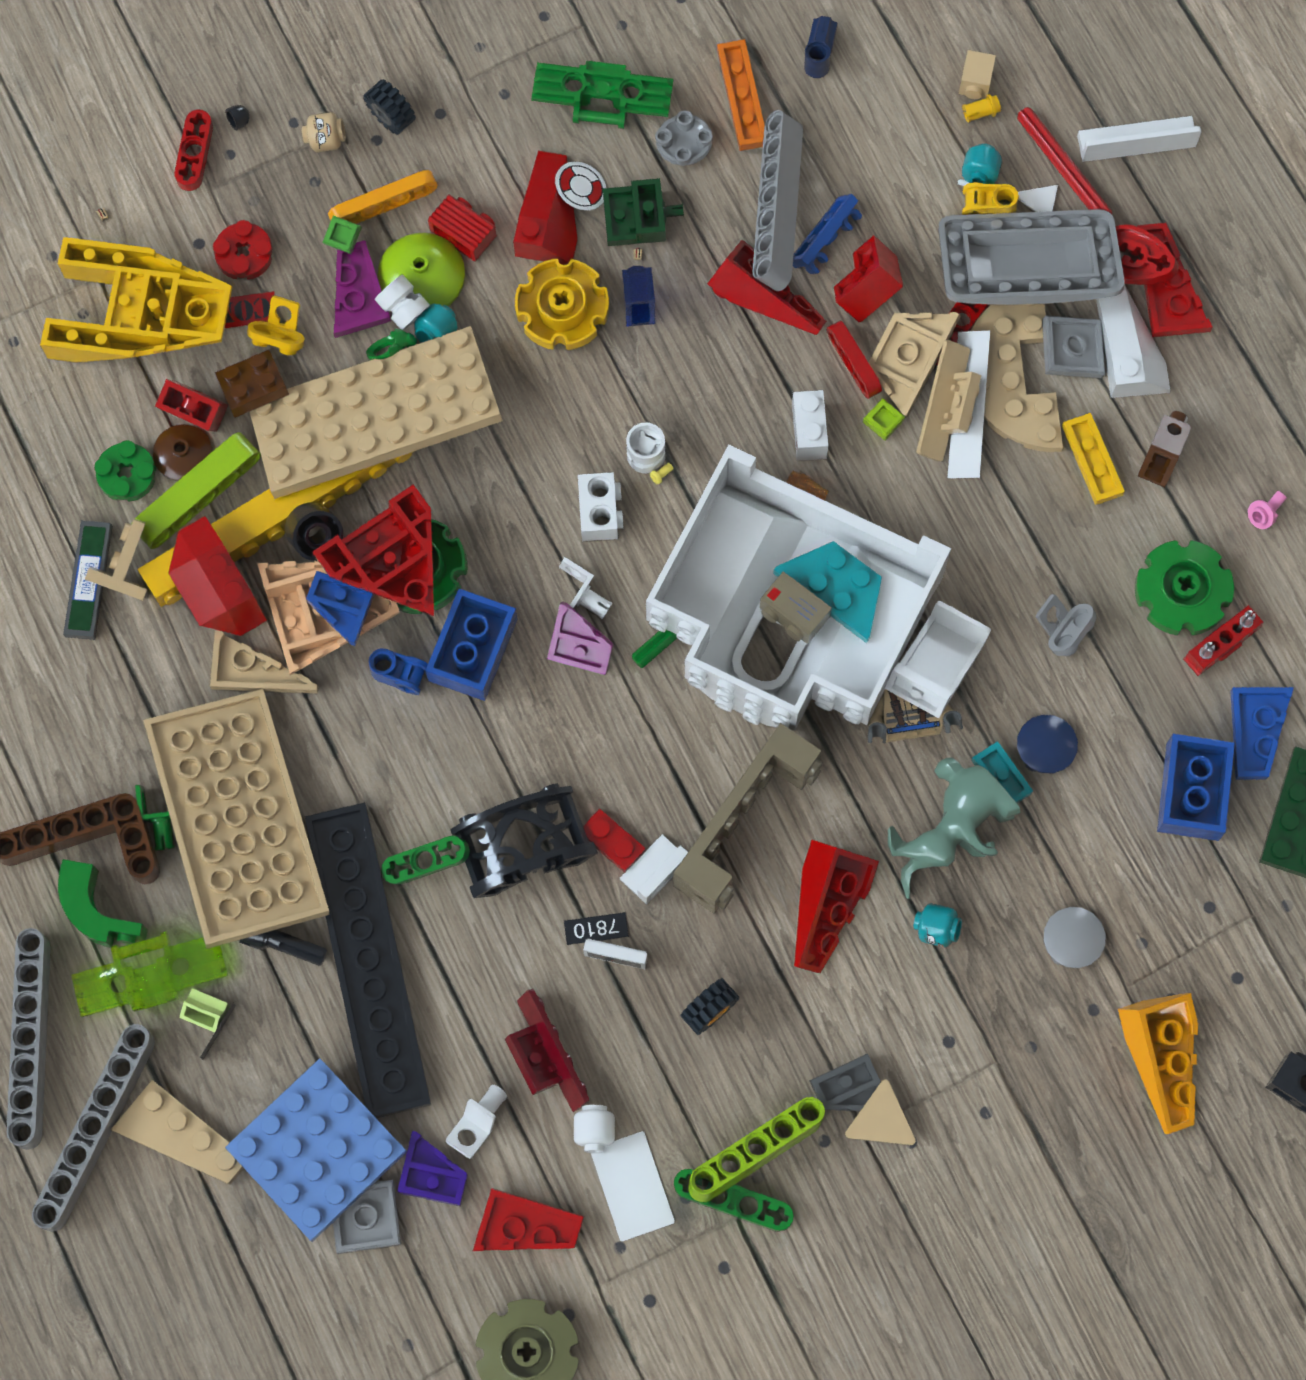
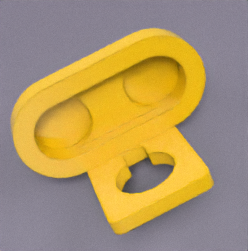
M273 296L270 302L268 322L254 321L248 324L247 335L252 339V343L259 347L275 346L279 348L282 354L295 355L298 350L304 347L305 337L297 332L300 304L282 297ZM278 306H285L291 311V319L287 320L285 324L280 323L281 318L277 314Z

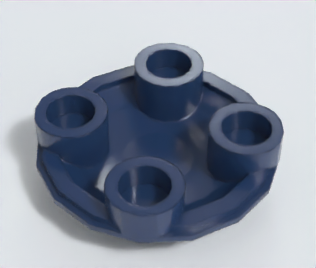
M1039 715L1031 718L1022 726L1017 736V750L1028 770L1053 774L1064 770L1072 764L1078 751V739L1074 729L1064 719L1055 715Z

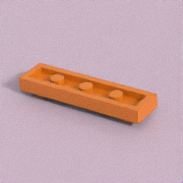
M743 39L717 44L718 57L739 151L763 147L765 125L746 41Z

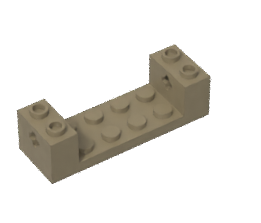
M780 723L674 871L673 887L713 914L716 913L719 907L724 910L734 896L732 894L734 887H732L733 876L713 863L721 848H719L721 840L723 837L729 839L738 826L737 820L740 813L747 814L756 800L754 796L759 787L764 789L773 777L772 771L800 790L807 783L812 785L821 772L820 767L823 762L820 761L822 750Z

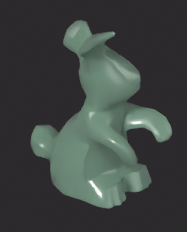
M953 758L942 759L934 771L939 779L948 781L949 786L944 794V814L938 826L907 843L902 840L894 826L889 827L888 847L891 855L910 858V861L901 869V883L907 899L910 898L909 885L912 873L918 869L949 866L955 861L957 845H960L974 857L997 855L998 852L995 849L994 841L986 844L982 843L976 833V828L990 815L1001 823L1014 819L1015 815L1021 812L1018 804L986 768L976 765L964 769Z

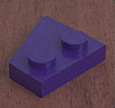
M412 1131L397 1192L461 1207L468 1174L449 1160L441 1151L427 1142L419 1133Z

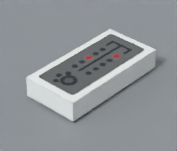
M592 939L585 941L583 949L584 956L640 969L646 968L648 960L645 951Z

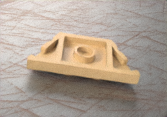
M950 312V314L894 313L868 363L878 377L883 389L905 417L908 418L940 357L943 342L949 340L961 317L960 314L956 312Z

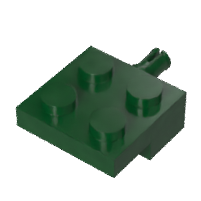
M660 178L631 181V186L602 188L608 246L665 242V223L667 217L684 216L683 204L665 206L662 198Z

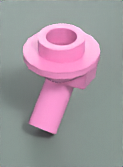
M1277 491L1268 503L1263 500L1251 503L1248 508L1249 520L1259 529L1271 527L1277 520V509L1287 497L1282 492Z

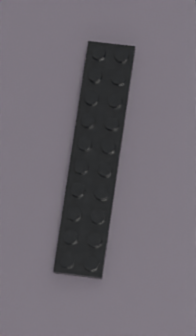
M366 803L304 816L313 858L329 908V915L326 916L366 1108L376 1118L430 1106L432 1104Z

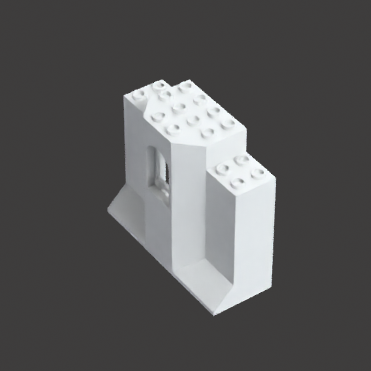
M728 445L646 600V620L650 621L649 624L656 630L661 632L671 631L677 634L676 637L680 641L692 645L685 659V678L690 685L700 689L714 700L719 708L729 712L733 709L743 714L742 717L752 724L759 725V723H762L766 726L778 727L782 723L795 731L810 700L813 699L818 707L826 711L834 709L844 714L843 717L853 724L859 725L861 722L867 725L885 690L894 667L899 662L930 598L943 578L951 548L924 535L919 544L914 543L756 469V457ZM834 541L882 577L870 639L867 643L830 616L809 644L802 640L797 641L781 674L775 680L760 681L745 672L741 660L764 617L761 613L762 610L759 608L760 598L778 578L773 574L776 566Z

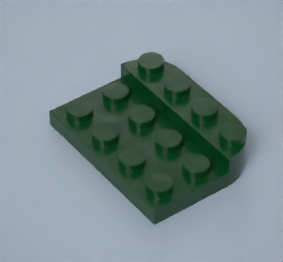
M1295 746L1292 750L1259 863L1306 878V750Z

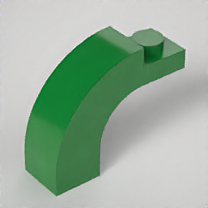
M63 859L58 878V893L63 911L70 922L88 939L104 947L112 948L115 937H117L118 942L135 945L136 940L145 942L148 929L143 924L109 918L98 912L94 901V891L99 870L93 864Z

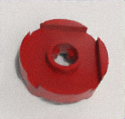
M240 220L236 224L225 228L213 243L215 260L219 269L232 279H237V277L247 278V280L257 278L271 264L273 249L268 234L261 227L251 224L247 220ZM242 246L249 247V255L240 254L238 256L236 254L238 253V248Z

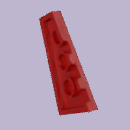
M1167 223L1137 225L1138 228L1146 230L1163 242L1179 265L1178 272L1172 279L1144 285L1152 337L1211 332L1212 324L1209 318H1206L1200 297L1196 295L1192 287L1191 277L1188 270L1184 269L1180 260L1179 250ZM1139 253L1140 260H1142L1143 256ZM1167 260L1164 264L1154 263L1161 271L1164 267L1169 268L1170 266Z

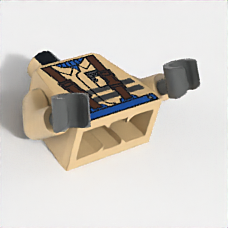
M885 689L868 722V743H872L873 737L882 738V743L938 735L943 727L942 722L944 723L945 732L951 733V725H958L960 729H963L962 717L959 712L953 711L948 703L940 718H937Z

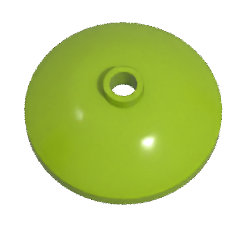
M414 233L396 240L386 249L378 265V282L381 291L403 274L414 286L413 293H420L430 305H451L459 296L465 282L464 262L457 248L445 238L431 233ZM419 262L425 264L422 268L415 267Z

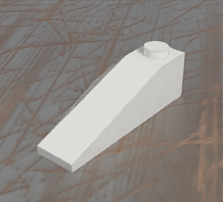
M1124 285V290L1117 296L1096 299L1099 320L1102 323L1103 348L1111 398L1170 393L1166 362L1126 286Z

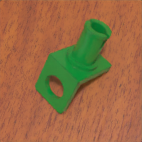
M135 785L137 805L142 820L153 824L155 851L165 850V848L174 849L175 845L169 812L147 814L145 789L142 785Z

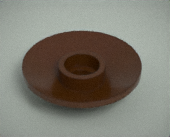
M186 424L172 426L162 432L155 441L153 447L154 463L165 477L179 481L212 452L211 442L207 435L195 426ZM178 446H186L183 452H176Z

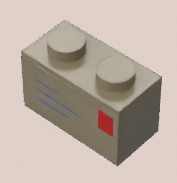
M784 571L760 598L759 607L762 610V615L772 623L779 622L786 628L785 631L791 638L798 642L802 640L806 644H809L827 622L832 607Z

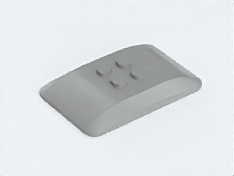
M1105 210L951 215L942 218L939 222L938 232L945 293L954 302L995 305L1063 303L1113 297L1121 294L1124 290L1125 280L1113 215Z

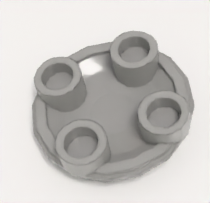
M686 110L680 111L677 116L665 121L655 134L657 150L661 156L668 162L681 166L695 164L704 159L711 150L713 143L712 131L707 123Z
M1068 907L1058 910L1049 918L1044 928L1043 941L1052 961L1057 965L1069 968H1082L1091 965L1099 959L1104 950L1106 933L1102 922L1094 913L1084 908Z

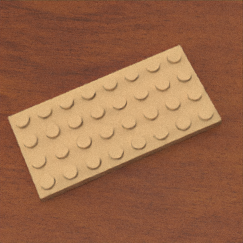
M471 326L402 349L391 357L373 359L288 388L289 395L250 411L270 491L274 499L503 421Z
M260 689L143 720L206 948H212L329 915L327 901L264 690Z

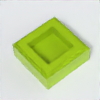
M882 398L863 418V423L886 441L902 424L905 416Z

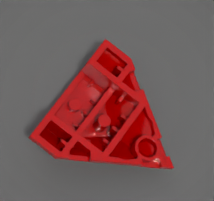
M414 484L388 501V509L343 539H340L337 535L312 552L330 578L434 616L431 507Z

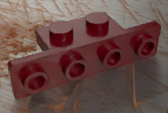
M533 988L527 990L517 1000V1003L529 1027L508 1035L505 1041L532 1095L559 1085L572 1112H575L589 1102L587 1088L579 1080L573 1068L572 1058L565 1052L559 1040V1033L556 1027L551 1024L545 1012L542 999L537 996Z

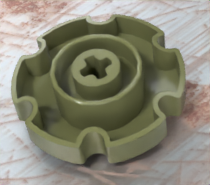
M520 1299L507 1304L508 1312L506 1315L499 1316L496 1312H493L482 1325L475 1344L476 1347L484 1351V1357L476 1361V1367L481 1380L574 1379L579 1359L571 1356L570 1351L573 1346L579 1344L573 1325L560 1310L549 1315L545 1312V1302L535 1299ZM525 1344H530L531 1349L536 1350V1355H532L529 1362H525L524 1357L519 1356V1351L524 1350Z

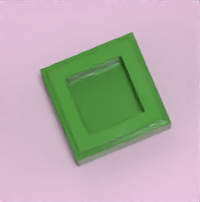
M333 215L322 243L352 254L362 227Z

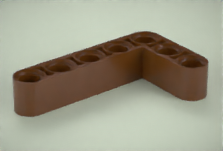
M118 794L0 832V862L7 866L17 865L117 833L127 870L137 882L144 885L151 884L159 877L160 866L147 822L142 820L137 800L131 794ZM133 805L134 808L130 815L120 816L123 806ZM103 814L104 818L101 824L97 826L90 825L93 816ZM66 824H73V831L69 835L62 836L60 833L62 827ZM38 833L44 834L43 841L40 844L31 845V839L34 835ZM132 834H142L139 843L136 845L128 844L129 837ZM7 843H13L14 847L11 853L1 855L2 847ZM150 862V868L146 873H137L136 869L140 863Z

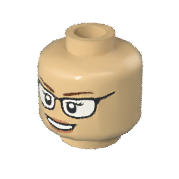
M333 112L310 115L307 119V126H302L304 143H309L314 152L339 149L341 142L346 140L343 119L338 118Z

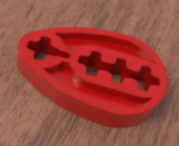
M1133 225L1115 226L1119 250L1125 252L1128 249L1134 256H1138L1139 253L1143 256L1142 260L1137 259L1136 262L1130 256L1124 255L1121 262L1125 284H1155L1170 280L1177 274L1179 269L1177 260L1167 246L1156 236ZM1167 260L1170 266L1169 268L1164 267L1161 271L1154 263L1164 264Z

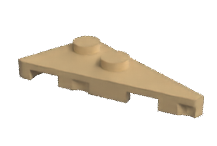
M215 630L210 680L212 690L256 691L263 689L264 692L318 694L319 686L310 681L309 678L300 673L290 675L289 669L283 667L281 663L262 653H257L246 644H240L225 636L223 632Z

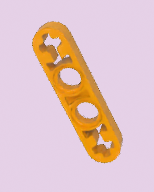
M423 170L340 203L329 210L328 216L330 221L334 215L358 224L425 197L434 192L438 184L431 171Z

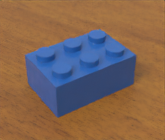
M458 589L425 670L428 681L485 701L517 623L516 608Z
M1179 734L1171 735L1166 743L1157 832L1219 841L1226 833L1234 742Z

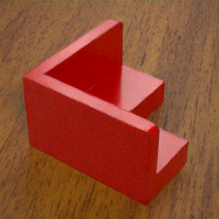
M874 235L852 253L855 269L834 286L836 303L858 322L866 319L903 288L897 256Z

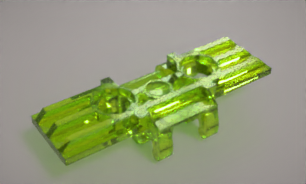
M164 931L160 932V936L122 947L118 945L111 946L113 963L72 974L71 978L80 1016L85 1017L124 1005H131L133 1012L179 1000L178 991L226 977L228 973L221 945L207 949L202 937L171 946L168 933ZM161 948L164 951V956L156 959L157 963L141 968L126 967L123 959ZM177 959H186L189 963L188 971L183 975H175L172 972V964ZM117 976H124L127 988L120 993L113 992L111 989L112 980Z

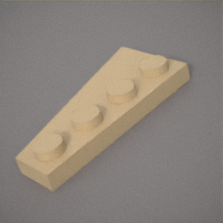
M151 1080L111 1129L117 1134L229 1185L244 1169L225 1148L229 1144L226 1139L153 1080Z

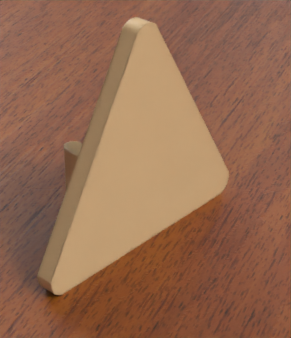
M886 1079L881 1081L845 1132V1136L849 1139L913 1145L916 1141L890 1082Z

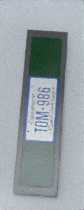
M81 520L63 632L66 638L96 639L104 586L85 580L90 566L106 572L113 528L111 523Z

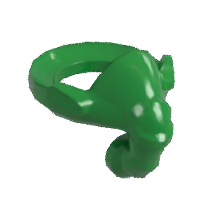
M395 328V331H391L389 336L373 343L367 349L366 354L369 360L385 359L393 356L406 346L408 348L416 345L417 339L410 332L407 333L402 329ZM390 346L385 353L376 355L382 348Z

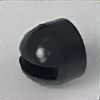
M235 105L225 110L228 122L234 130L243 128L248 124L250 114L246 107Z

